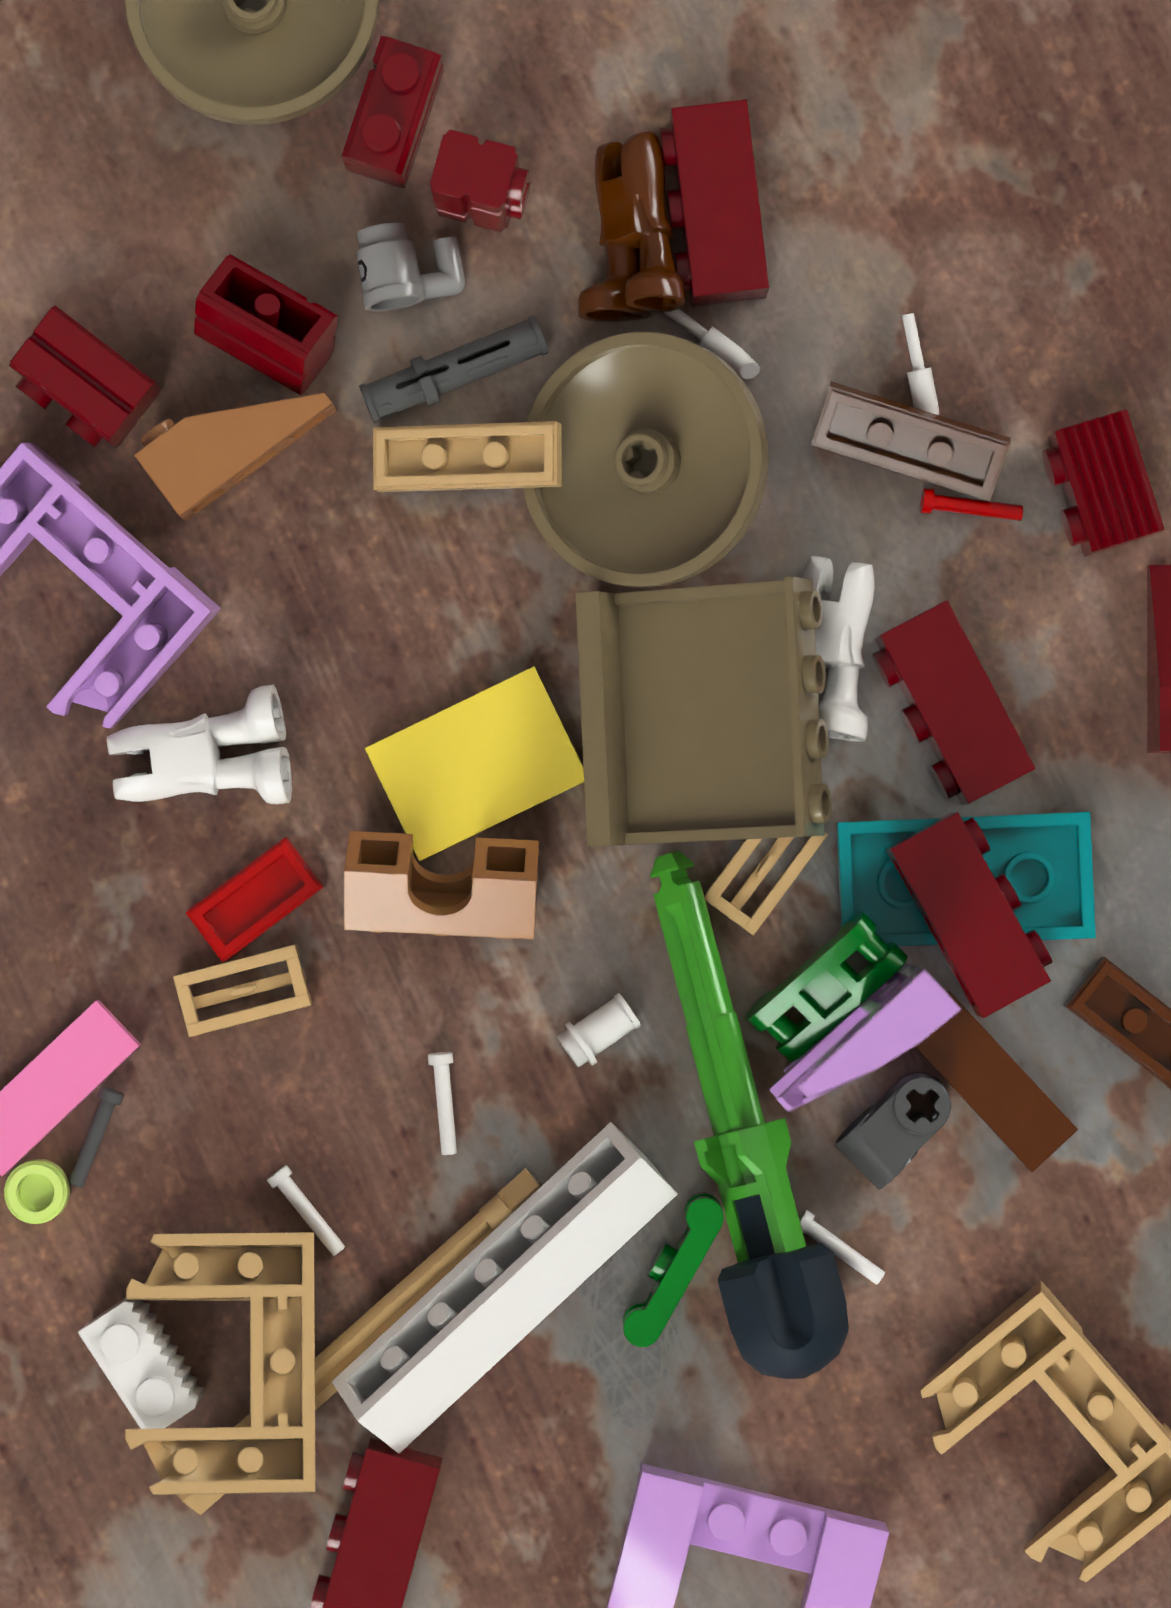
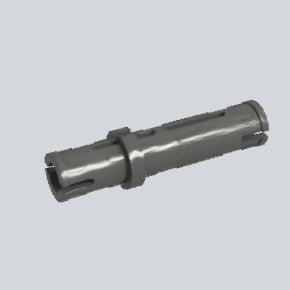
M533 315L528 317V320L476 339L426 361L423 360L422 356L411 359V367L365 385L364 383L359 385L375 424L380 422V419L425 401L428 407L440 402L438 396L482 378L489 377L539 355L548 354V348L539 324Z

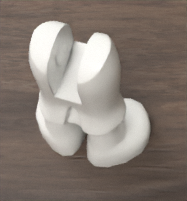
M811 556L801 578L813 580V590H817L821 598L823 615L820 628L815 629L816 655L822 657L825 669H829L824 696L819 704V719H823L826 723L828 738L845 741H865L868 721L867 716L858 708L857 693L859 669L865 667L863 659L864 634L875 592L873 565L851 562L845 573L840 601L834 602L829 601L833 583L832 561L826 557Z
M266 685L251 690L245 707L230 714L209 718L204 713L184 722L138 725L122 729L107 736L109 755H141L145 751H149L152 774H147L146 772L135 773L130 777L114 779L112 785L115 799L143 802L186 793L203 792L217 795L219 789L249 788L257 790L266 803L276 805L290 803L292 795L291 764L289 753L285 747L270 748L248 755L225 759L220 758L219 747L253 743L266 744L286 740L284 715L276 687L274 685Z

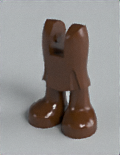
M648 131L630 136L624 141V144L620 142L602 144L597 148L595 155V185L601 216L599 244L606 247L607 271L606 278L602 283L593 284L580 292L578 316L588 321L620 322L648 318L651 316L650 311L664 313L680 309L685 304L684 284L676 272L670 240L673 238V230L668 222L665 209V163L660 141L653 132ZM638 250H640V262H639Z

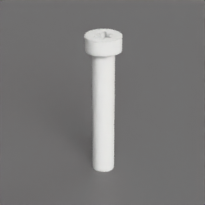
M453 1052L428 1054V1065H433L442 1155L457 1154L449 1064L453 1063Z
M284 1165L266 1181L272 1188L277 1186L332 1256L337 1255L345 1248V1245L290 1178L293 1172L287 1165Z
M805 1209L799 1215L803 1233L816 1242L825 1245L833 1251L834 1255L877 1285L885 1275L882 1269L813 1220L814 1214Z

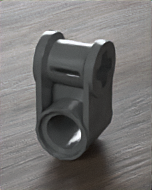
M924 1072L909 1073L899 1079L875 1105L870 1106L859 1115L838 1137L834 1146L878 1190L882 1189L911 1162L918 1153V1150L945 1124L950 1116V1096L940 1080L933 1075ZM913 1089L922 1095L930 1089L935 1091L930 1099L935 1108L933 1113L926 1116L923 1112L917 1111L912 1116L908 1115L907 1112L911 1107L907 1098L908 1093Z

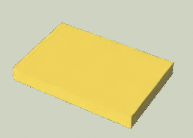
M535 666L365 748L405 833L413 834V850L419 862L584 783V769Z

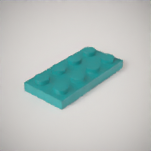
M1090 812L973 817L991 851L982 855L994 878L1003 873L1011 883L1021 902L1022 907L1013 912L1025 934L1034 929L1041 940L1096 938ZM961 817V818H962V820H963V822H964V821H966V820H968V819H970V818H972V817ZM941 818L836 823L841 928L854 915L863 911L877 925L874 932L886 944L894 942L897 946L937 945L885 849Z

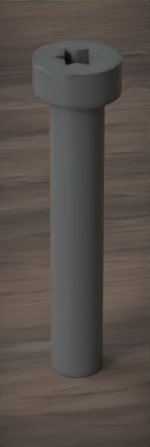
M106 1086L100 1087L97 1095L101 1099L68 1181L77 1187L83 1188L115 1105H121L124 1098L123 1093Z

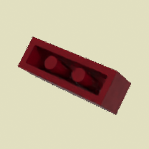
M747 99L671 108L670 127L660 128V143L665 166L675 165L678 189L667 191L668 212L671 228L682 227L685 252L674 253L676 272L683 281L684 290H690L691 305L694 307L766 298L769 290Z
M948 600L875 638L880 648L879 651L872 654L875 665L889 688L898 683L909 704L908 707L901 710L903 718L917 743L928 740L939 761L931 765L930 768L937 784L947 799L956 795L961 805L970 804L1036 769Z
M952 812L885 849L977 1016L985 1018L1051 982L1044 969L1045 966L1052 963L1051 956L1034 929L1026 934L1013 912L1022 907L1021 902L1007 877L1002 873L994 878L982 855L991 851L973 817L963 822L958 812Z
M373 1438L369 1440L365 1455L356 1452L352 1453L343 1489L354 1492L348 1516L335 1514L326 1551L337 1553L331 1577L319 1574L310 1608H402L439 1475L442 1457L405 1448L401 1453H397L385 1442Z

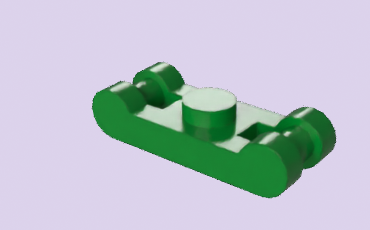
M863 911L849 919L835 937L777 988L759 998L745 1016V1019L758 1032L766 1030L778 1042L776 1049L789 1062H793L802 1056L892 978L907 961L908 956L894 942L886 944L874 932L877 925ZM856 950L869 961V964L859 973L845 961ZM794 1006L806 1019L795 1024L785 1012Z
M698 1192L686 1201L684 1213L688 1225L675 1248L665 1243L656 1256L647 1274L649 1278L656 1282L645 1301L634 1302L624 1311V1335L632 1345L648 1347L657 1341L722 1227L724 1214L718 1199L714 1195L707 1192Z

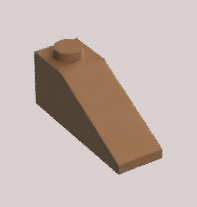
M325 393L184 417L176 424L169 418L153 427L141 438L140 441L145 447L134 454V456L179 517L188 522L337 410Z

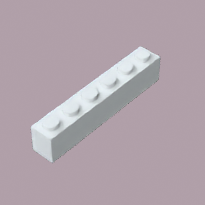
M610 1122L332 1381L334 1387L359 1423L397 1453H401L677 1196L678 1193L652 1162Z

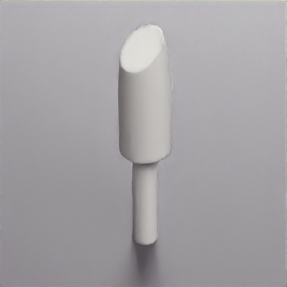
M680 309L664 312L701 340L700 346L719 356L742 378L752 379L759 374V365L740 346L713 326L708 331Z
M914 313L902 315L913 371L907 372L914 408L939 415L931 367L925 369Z

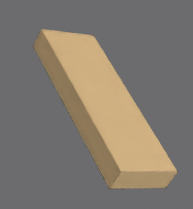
M557 421L373 427V490L377 492L562 487V424Z

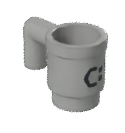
M398 222L370 226L357 232L359 250L356 251V258L363 289L365 310L388 311L400 309L429 298L457 295L464 290L465 276L457 237H444L433 241L438 272L420 275L414 242L408 239L406 224Z

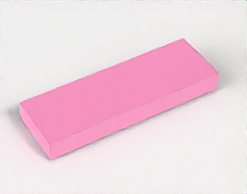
M96 1000L0 1091L1 1176L6 1175L141 1046V1043L100 1000Z

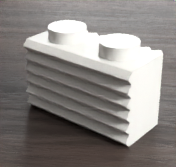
M124 1298L88 1322L78 1331V1334L141 1429L166 1428L196 1408L204 1396L205 1388L197 1386L198 1377L190 1376L191 1367L183 1365L185 1356L176 1355L178 1346L169 1344L171 1335L163 1334L164 1325L156 1323L157 1314L149 1313L150 1304L144 1303L142 1300H126Z

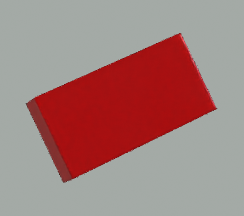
M285 837L186 912V915L222 963H225L325 886L288 837Z

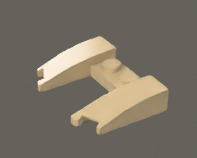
M314 1232L154 1234L150 1243L161 1248L162 1251L145 1284L131 1279L126 1289V1300L250 1301V1427L125 1429V1439L130 1450L144 1444L161 1479L160 1482L149 1487L152 1494L315 1492Z
M1040 1280L960 1349L921 1386L920 1391L922 1398L937 1394L945 1429L933 1432L932 1438L936 1450L942 1455L1034 1379L1111 1468L1078 1495L1025 1544L1024 1551L1031 1559L1042 1562L1048 1547L1083 1561L1078 1575L1080 1580L1087 1582L1171 1515V1429L1165 1422L1161 1424L1084 1336L1080 1324Z

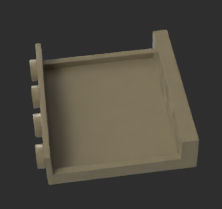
M788 576L783 577L784 580L623 593L602 591L575 593L587 847L825 836L824 822L830 820L832 802L829 787L827 784H822L821 758H825L827 755L829 738L825 721L819 719L818 693L824 691L826 674L822 657L816 655L815 629H819L821 626L823 612L820 595L817 590H813V580Z

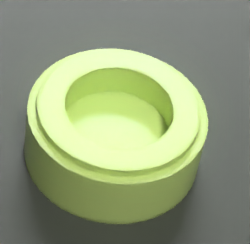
M34 1159L16 1167L6 1180L4 1188L6 1205L10 1212L23 1222L30 1224L48 1222L58 1216L69 1201L70 1183L68 1182V1177L61 1167L49 1160Z

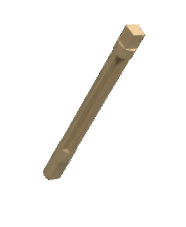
M526 1168L479 1209V1213L315 1357V1410L337 1392L332 1381L542 1186V1183ZM250 1413L234 1427H250ZM179 1494L178 1497L201 1516L224 1494Z

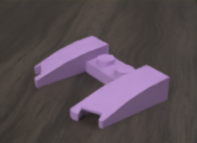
M21 443L0 468V576L36 538L123 616L46 706L52 713L62 716L68 715L72 702L106 711L107 715L104 717L102 727L111 729L159 680L221 608L178 569L166 566L79 488L81 483L36 443Z
M905 963L892 978L795 1061L790 1062L783 1069L785 1074L769 1087V1090L789 1112L879 1068L914 1047L959 1012L961 1008L925 969Z
M641 1463L606 1608H674L690 1544L808 1573L800 1608H870L889 1530L886 1523Z

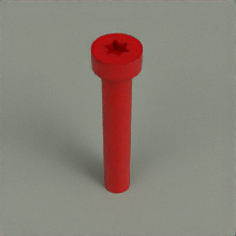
M923 488L921 494L920 513L931 514L932 510L1017 521H1021L1023 516V505L937 495L934 489Z

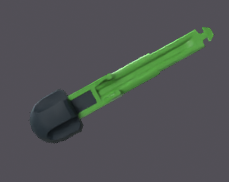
M680 851L671 852L656 857L650 878L660 877L661 881L659 892L653 894L686 1019L687 1025L685 1027L714 1135L694 1141L700 1166L718 1185L738 1262L722 1269L717 1279L729 1327L743 1360L762 1375L784 1379L806 1378L823 1369L840 1354L848 1334L847 1304L833 1251L822 1243L806 1245L786 1170L791 1146L786 1120L782 1118L767 1123L764 1121L737 1013L733 1009L700 881L692 882L688 878L686 869L694 867V863Z

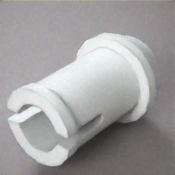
M619 993L575 1025L570 1021L565 1023L566 1031L557 1036L563 1048L578 1068L586 1062L594 1065L597 1063L595 1058L597 1054L633 1029H638L641 1026L636 1015Z

